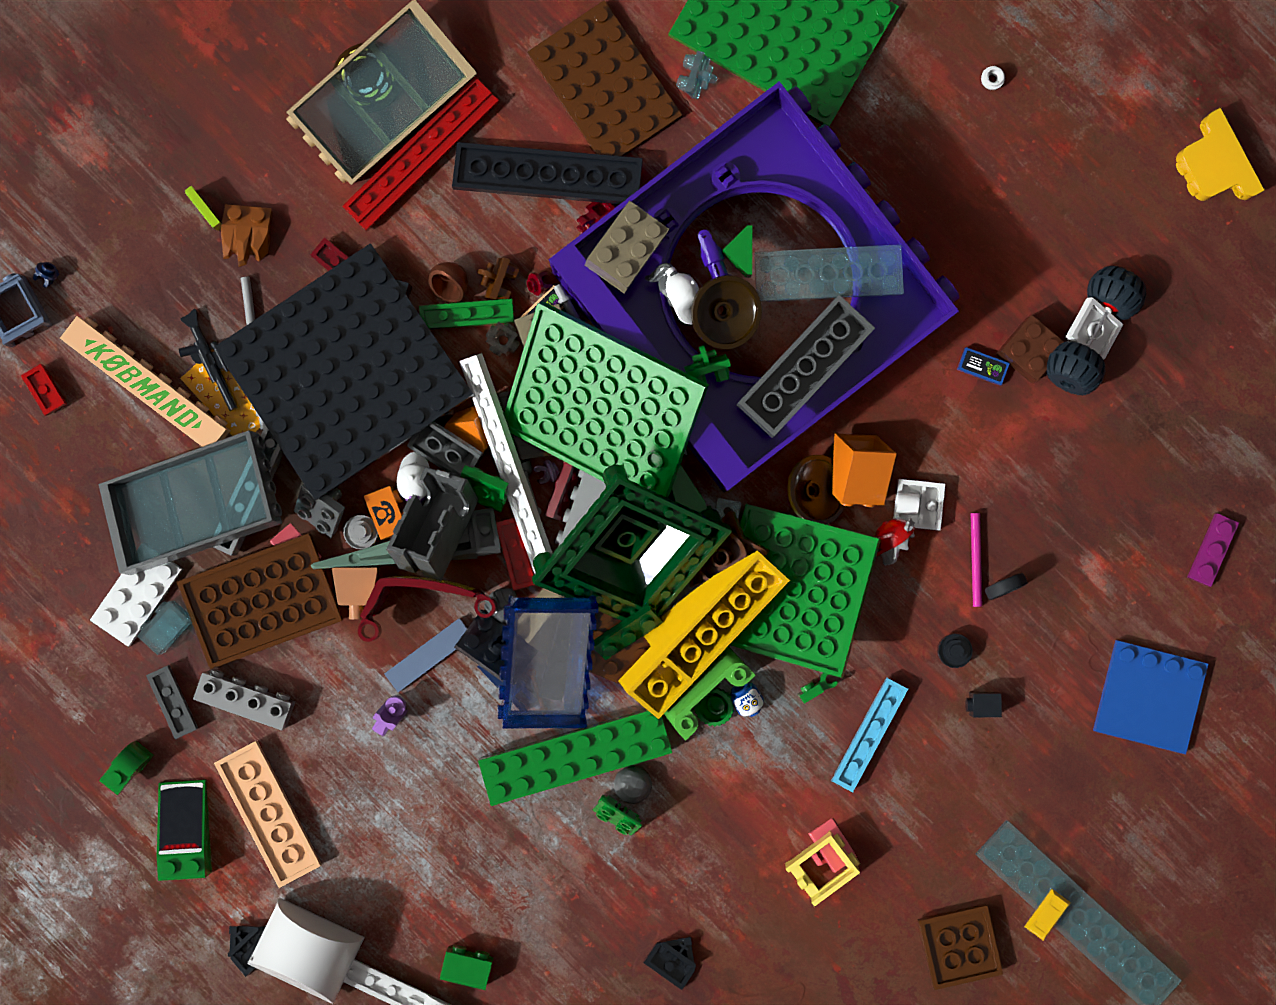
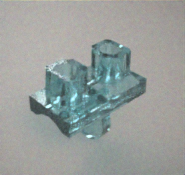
M697 51L696 55H685L683 67L691 70L690 76L680 75L676 84L679 90L688 93L693 99H698L701 89H707L709 83H716L718 79L717 76L712 74L714 67L709 65L710 59L704 56L705 53L702 51Z

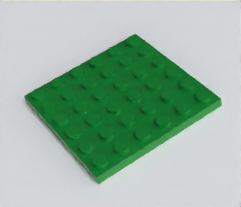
M746 504L740 524L745 537L769 549L770 552L765 558L790 581L729 645L843 678L881 539Z

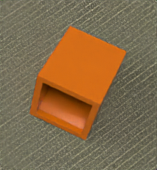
M835 433L832 494L844 506H853L854 504H862L866 507L884 505L896 452L877 435Z

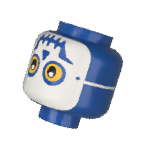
M748 682L744 686H733L731 689V701L740 716L753 717L761 711L764 698L754 683Z

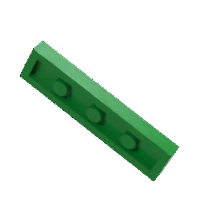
M512 299L419 306L420 316L429 329L514 323Z

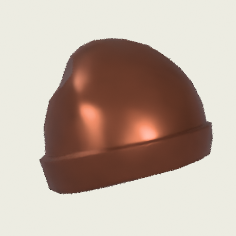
M439 263L432 267L429 272L430 287L440 299L451 303L459 302L467 291V272L457 263Z

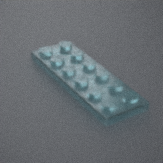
M901 245L754 253L756 291L761 302L836 298L838 295L845 298L904 294Z

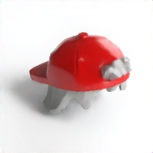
M909 518L907 521L904 519L884 521L877 529L875 538L881 539L877 556H882L885 566L894 564L897 561L900 549H909V537L913 538L915 536V522L912 521V518Z

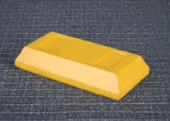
M1051 889L1024 927L1044 941L1071 902Z

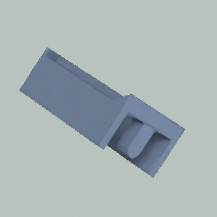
M16 273L9 274L3 278V282L0 283V295L18 285L34 317L9 331L0 318V337L2 343L11 348L16 346L14 341L18 338H28L34 335L33 330L42 325L46 327L52 326L27 278Z

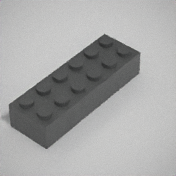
M838 295L737 403V406L773 438L875 327Z

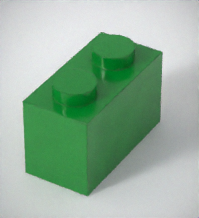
M460 945L448 946L440 980L486 990L494 957L489 956V953L476 950L475 953L466 951L467 948Z

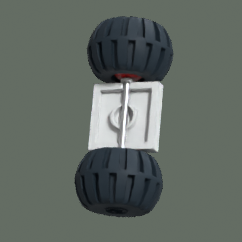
M1106 266L1092 276L1087 288V299L1066 335V338L1070 341L1061 343L1050 353L1047 361V376L1057 387L1071 394L1087 395L1100 386L1105 375L1104 359L1123 326L1119 320L1133 317L1141 310L1145 303L1146 287L1140 277L1130 270L1128 271L1118 266Z

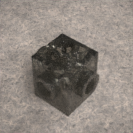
M500 322L496 326L492 325L486 334V342L490 345L488 350L499 357L502 354L507 357L509 353L514 354L521 343L518 341L520 336L516 333L518 329L507 322L504 325ZM502 337H507V344H500V339Z

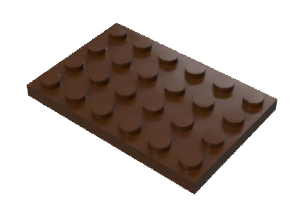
M604 0L527 52L595 154L625 156L682 117L681 112Z
M311 533L177 581L210 669L343 620L324 568L313 569L311 567L313 563L321 561Z

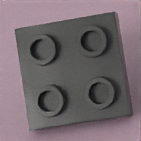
M303 484L294 512L301 519L307 520L314 525L319 532L332 538L338 530L345 509L344 506L337 502L341 498L342 493L338 488H335L315 501L305 484Z

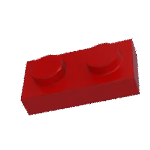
M39 364L21 375L45 416L67 405L44 364Z

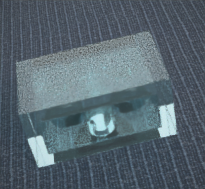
M164 601L155 610L157 615L152 620L147 619L139 628L141 632L137 637L157 655L164 654L192 623L188 612L176 601H168L167 603Z

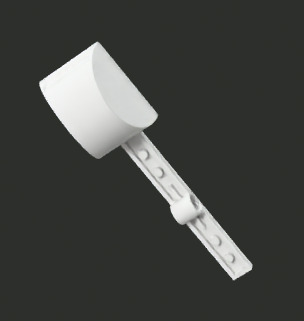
M279 898L265 930L247 963L332 1004L344 982L391 1005H451L355 960L365 937L282 898Z

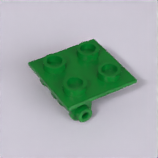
M602 795L598 804L592 809L600 820L611 822L616 826L615 829L624 835L629 834L631 836L641 828L642 824L640 823L642 820L638 818V814L630 809L625 814L626 806L620 811L621 803L615 807L618 801L609 795L607 797Z

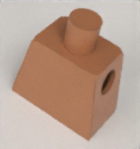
M380 567L332 568L338 605H349V619H362L360 615L363 611V605H366L376 582L379 580Z

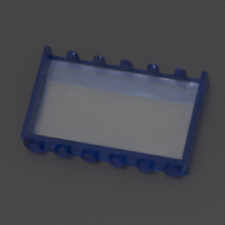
M509 596L508 605H504V620H507V626L502 628V638L506 640V646H501V660H504V666H500V680H503V685L498 687V699L502 700V703L497 705V719H501L502 729L587 728L585 710L589 708L587 690L591 688L589 670H592L593 667L591 650H594L593 630H596L595 613H598L599 610L596 596H590V598H513V596Z

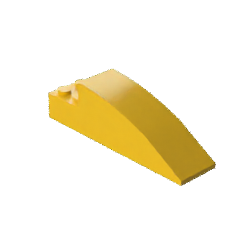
M759 551L719 572L674 605L661 617L663 623L644 635V638L651 647L618 681L626 693L659 719L790 580Z

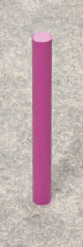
M971 513L973 607H981L980 513Z

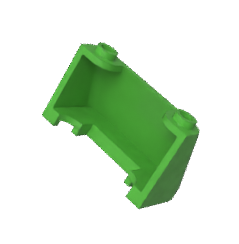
M727 646L664 715L686 741L698 727V720L693 714L692 709L724 678L732 685L739 687L747 684L755 674Z

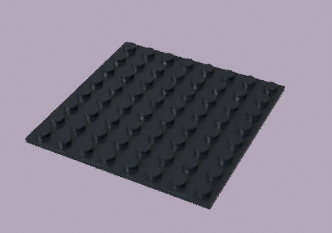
M371 243L214 347L315 501L474 395Z

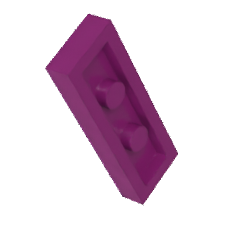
M1214 514L1187 578L1208 587L1212 586L1238 527V522L1220 514Z

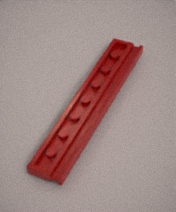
M475 76L342 207L368 231L457 142L466 136L499 103V100Z

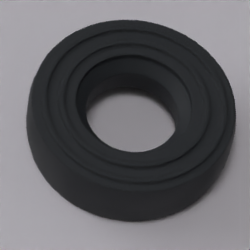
M1019 573L987 587L985 592L989 600H993L1025 586L1028 582L1025 575Z

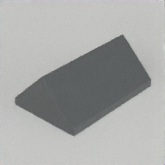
M433 422L412 436L407 447L445 472L461 477V472L465 465L477 468L485 456L484 453L437 422Z

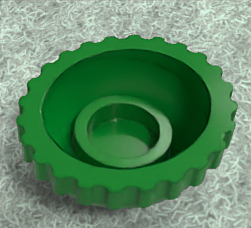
M719 687L713 688L694 706L695 713L704 724L713 725L714 727L717 725L721 726L733 716L734 705L731 701L732 697L724 689L721 690Z

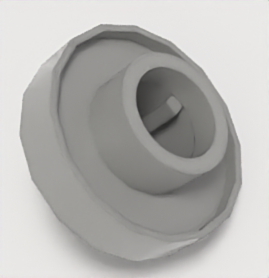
M357 515L350 518L344 527L346 542L356 549L371 547L379 536L373 519L366 515Z

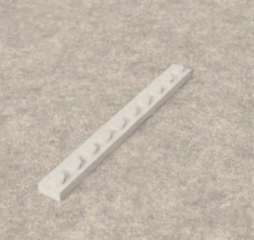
M481 353L459 362L468 387L474 394L472 399L500 478L509 483L507 498L535 574L533 567L534 558L542 552L552 553L483 354Z

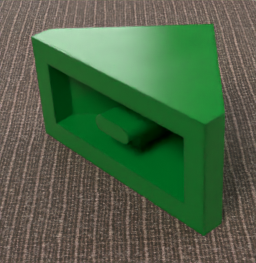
M747 225L722 251L724 256L746 278H751L752 225Z

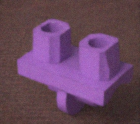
M399 696L388 698L373 716L376 723L372 730L381 736H385L389 729L393 731L408 712L405 701Z

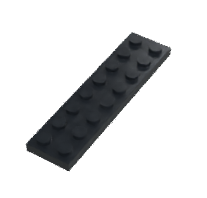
M457 142L452 188L453 190L621 204L640 189L643 158Z

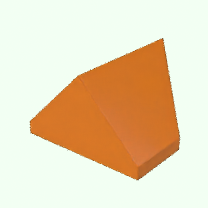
M475 406L455 413L446 423L444 428L482 453L489 447Z

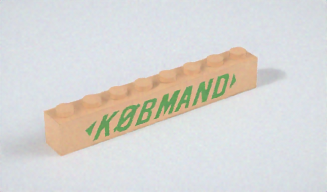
M76 316L60 337L70 347L202 447L225 439L231 431L226 427L228 423L218 415L215 417L207 413L209 408L201 402L197 401L195 404L189 399L191 395L181 387L176 389L170 385L172 382L170 378L162 373L157 375L153 372V366L144 359H141V361L133 356L135 352L126 345L120 347L116 344L117 338L107 331L103 333L96 328L98 324L86 316L83 319Z

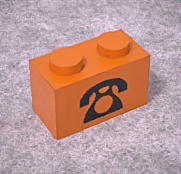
M388 486L364 496L380 540L393 536V530L404 513L400 506V503L403 502L401 495L397 489L394 490L393 486Z

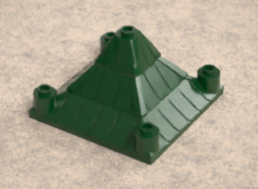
M611 465L603 472L606 488L588 509V512L576 524V527L567 535L563 543L559 545L553 554L542 552L534 558L533 567L535 574L532 577L534 585L621 621L647 604L661 616L730 535L732 529L730 525L722 521L716 509L711 508L703 510L701 513L631 481L626 469L622 465Z

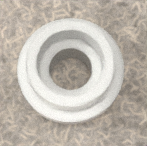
M990 66L983 71L981 81L987 89L996 90L1003 85L1005 75L999 67ZM994 75L996 82H991L989 76Z

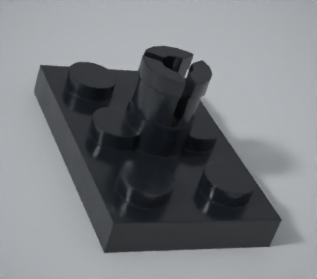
M477 615L454 646L455 649L510 688L513 687L538 652V649L530 645L518 634H512L508 627L492 616L482 618Z

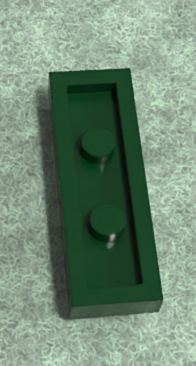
M647 604L591 641L592 647L607 660L661 625L663 620Z

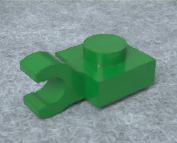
M822 672L820 681L815 684L810 681L800 687L801 692L798 693V696L805 704L822 694L825 690L835 687L838 682L835 680L827 683L825 679L829 674Z

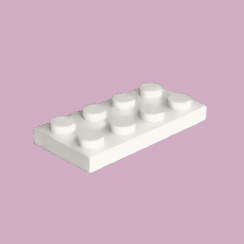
M143 543L138 550L140 562L162 555L146 543ZM171 561L134 575L121 574L90 621L128 647L131 646L184 569Z

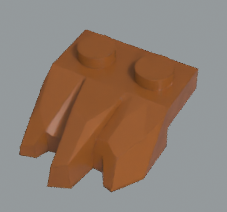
M225 204L221 224L223 259H228L232 254H236L238 267L247 265L250 255H253L257 261H261L268 254L271 239L269 232L273 216L272 208Z

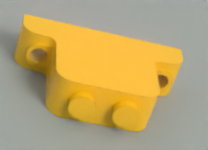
M1221 108L1207 115L1200 124L1204 138L1181 150L1176 157V168L1181 175H1184L1190 194L1200 201H1205L1227 189H1232L1238 198L1247 200L1263 192L1264 189Z

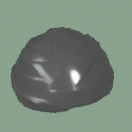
M628 766L616 774L614 790L621 800L635 804L642 802L649 796L652 789V781L650 775L643 768Z

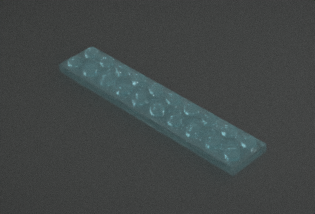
M1008 820L975 853L977 857L1035 910L1051 889L1070 901L1071 904L1054 927L1138 1005H1160L1182 981Z

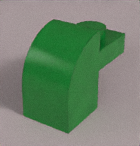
M133 741L111 762L112 765L99 781L116 795H119L132 778L143 770L154 754L139 742Z

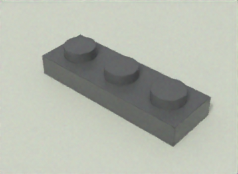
M170 665L146 675L174 738L177 739L199 729Z

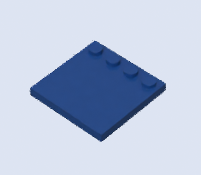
M1115 640L1093 731L1186 754L1208 664Z

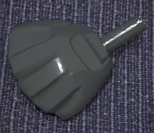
M512 588L497 589L489 595L497 603V610L492 617L501 623H507L511 633L514 634L517 630L512 619L515 617L518 609L517 594ZM485 600L484 609L487 613H490L492 605L489 601Z

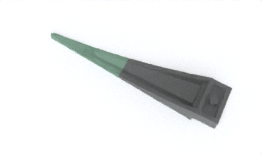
M494 508L473 511L451 560L478 559L477 556L501 553ZM388 541L313 563L311 567L313 569L396 563L386 550L390 542Z

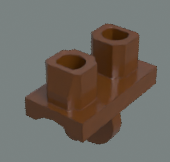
M505 257L498 258L496 265L488 263L486 270H478L477 274L483 276L481 285L485 287L488 285L485 298L490 300L509 299L511 288L502 285L503 279L506 277L515 280L519 271L518 267L509 263L510 259Z

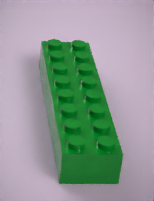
M647 709L480 757L478 763L490 805L494 806L672 753V748L662 716L658 719Z

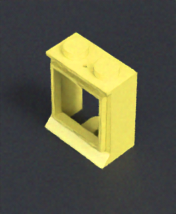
M830 830L792 860L785 863L788 873L792 872L802 890L805 889L809 894L814 907L860 873L858 867L860 862L852 852L848 854L843 848L846 845L839 834L833 835ZM829 843L848 868L818 889L800 864Z

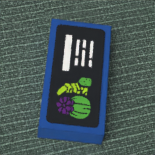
M965 347L957 370L1001 386L1010 363Z

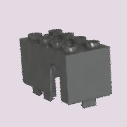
M425 467L420 481L427 491L426 501L422 505L414 494L408 499L403 509L404 513L393 530L394 534L386 550L400 569L413 573L420 570L425 577L442 581L479 499L468 479Z

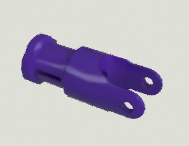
M701 230L698 234L701 243V258L704 266L708 267L711 278L730 275L724 264L725 257L722 249L713 241L709 231Z

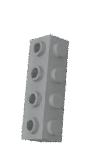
M215 669L202 673L193 700L279 730L287 727L295 701L290 700L291 696L281 692H277L276 695L269 693L267 687L257 684L254 687L246 685V680L238 677L226 678L223 672Z

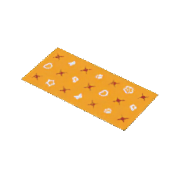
M195 364L180 378L197 398L209 408V411L214 416L218 415L228 423L226 427L231 430L229 433L232 436L248 430L256 432L260 428L256 410L230 371L220 370L238 406L233 411H229L217 384L211 382L203 364Z

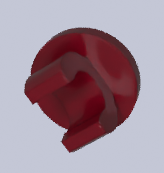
M547 272L529 274L527 287L534 295H542L544 291L553 286L552 283L544 284L542 282V278L548 275Z

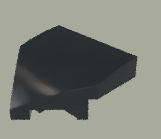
M229 926L230 949L228 957H231L232 962L245 977L249 976L256 969L247 963L266 926Z
M691 937L656 943L643 963L674 986L683 990L696 967Z

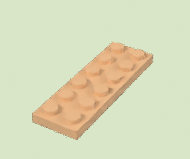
M258 740L214 763L279 888L322 865Z

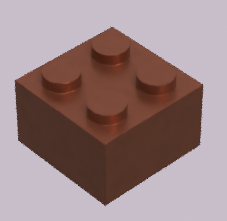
M1033 315L1025 318L996 354L1004 361L1010 363L1009 365L1030 383H1034L1047 370V361L1050 353L1063 341Z

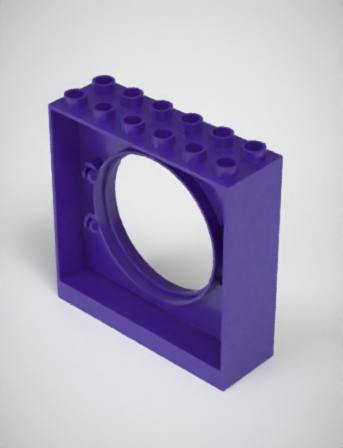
M780 81L549 259L553 274L595 328L685 372L684 366L694 364L692 356L699 353L687 342L679 330L668 299L659 290V282H649L645 279V276L650 275L659 265L670 263L679 239L687 227L702 212L714 204L736 195L758 192L784 195L806 204L819 213L833 227L841 239L850 261L853 282L850 305L875 329L773 438L737 406V403L762 377L745 376L729 371V379L717 382L714 372L705 374L709 386L687 446L723 493L740 482L959 311L953 304L960 298L953 284L943 275L934 280L923 266L930 261V257L924 247L913 237L905 243L894 228L900 223V219L892 206L885 200L880 201L878 204L873 202L864 190L871 185V182L863 169L856 162H852L847 167L835 153L841 147L835 133L826 124L816 129L806 116V113L812 109L806 96L796 86L787 91ZM727 172L731 173L723 182L719 180ZM630 200L660 223L669 217L674 220L665 225L669 228L666 237L624 294L587 268L585 263Z

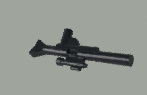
M193 309L180 320L191 329L196 342L193 343L194 345L179 348L180 357L190 355L196 364L204 365L211 382L217 384L229 411H233L238 406L220 371L221 369H224L226 372L229 370L214 348L218 345L217 341L210 344L212 349L215 350L211 352L199 327L197 310Z

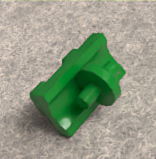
M703 345L699 347L700 354L692 356L694 364L684 366L685 373L707 383L705 374L714 372L717 382L729 379L728 367L731 365L726 354L717 356L715 349L706 352Z

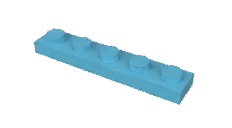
M886 677L831 779L832 782L851 792L854 791L908 691L907 688Z

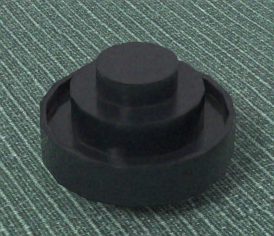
M952 633L946 635L938 644V657L943 664L950 668L963 667L972 657V645L961 634Z

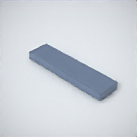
M461 618L457 619L384 673L396 691L400 692L455 651L454 646L467 630L466 625Z

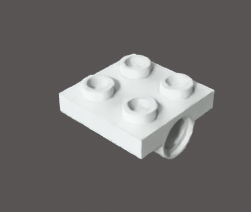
M897 479L893 519H904L907 521L909 518H912V521L915 522V528L940 530L945 484Z

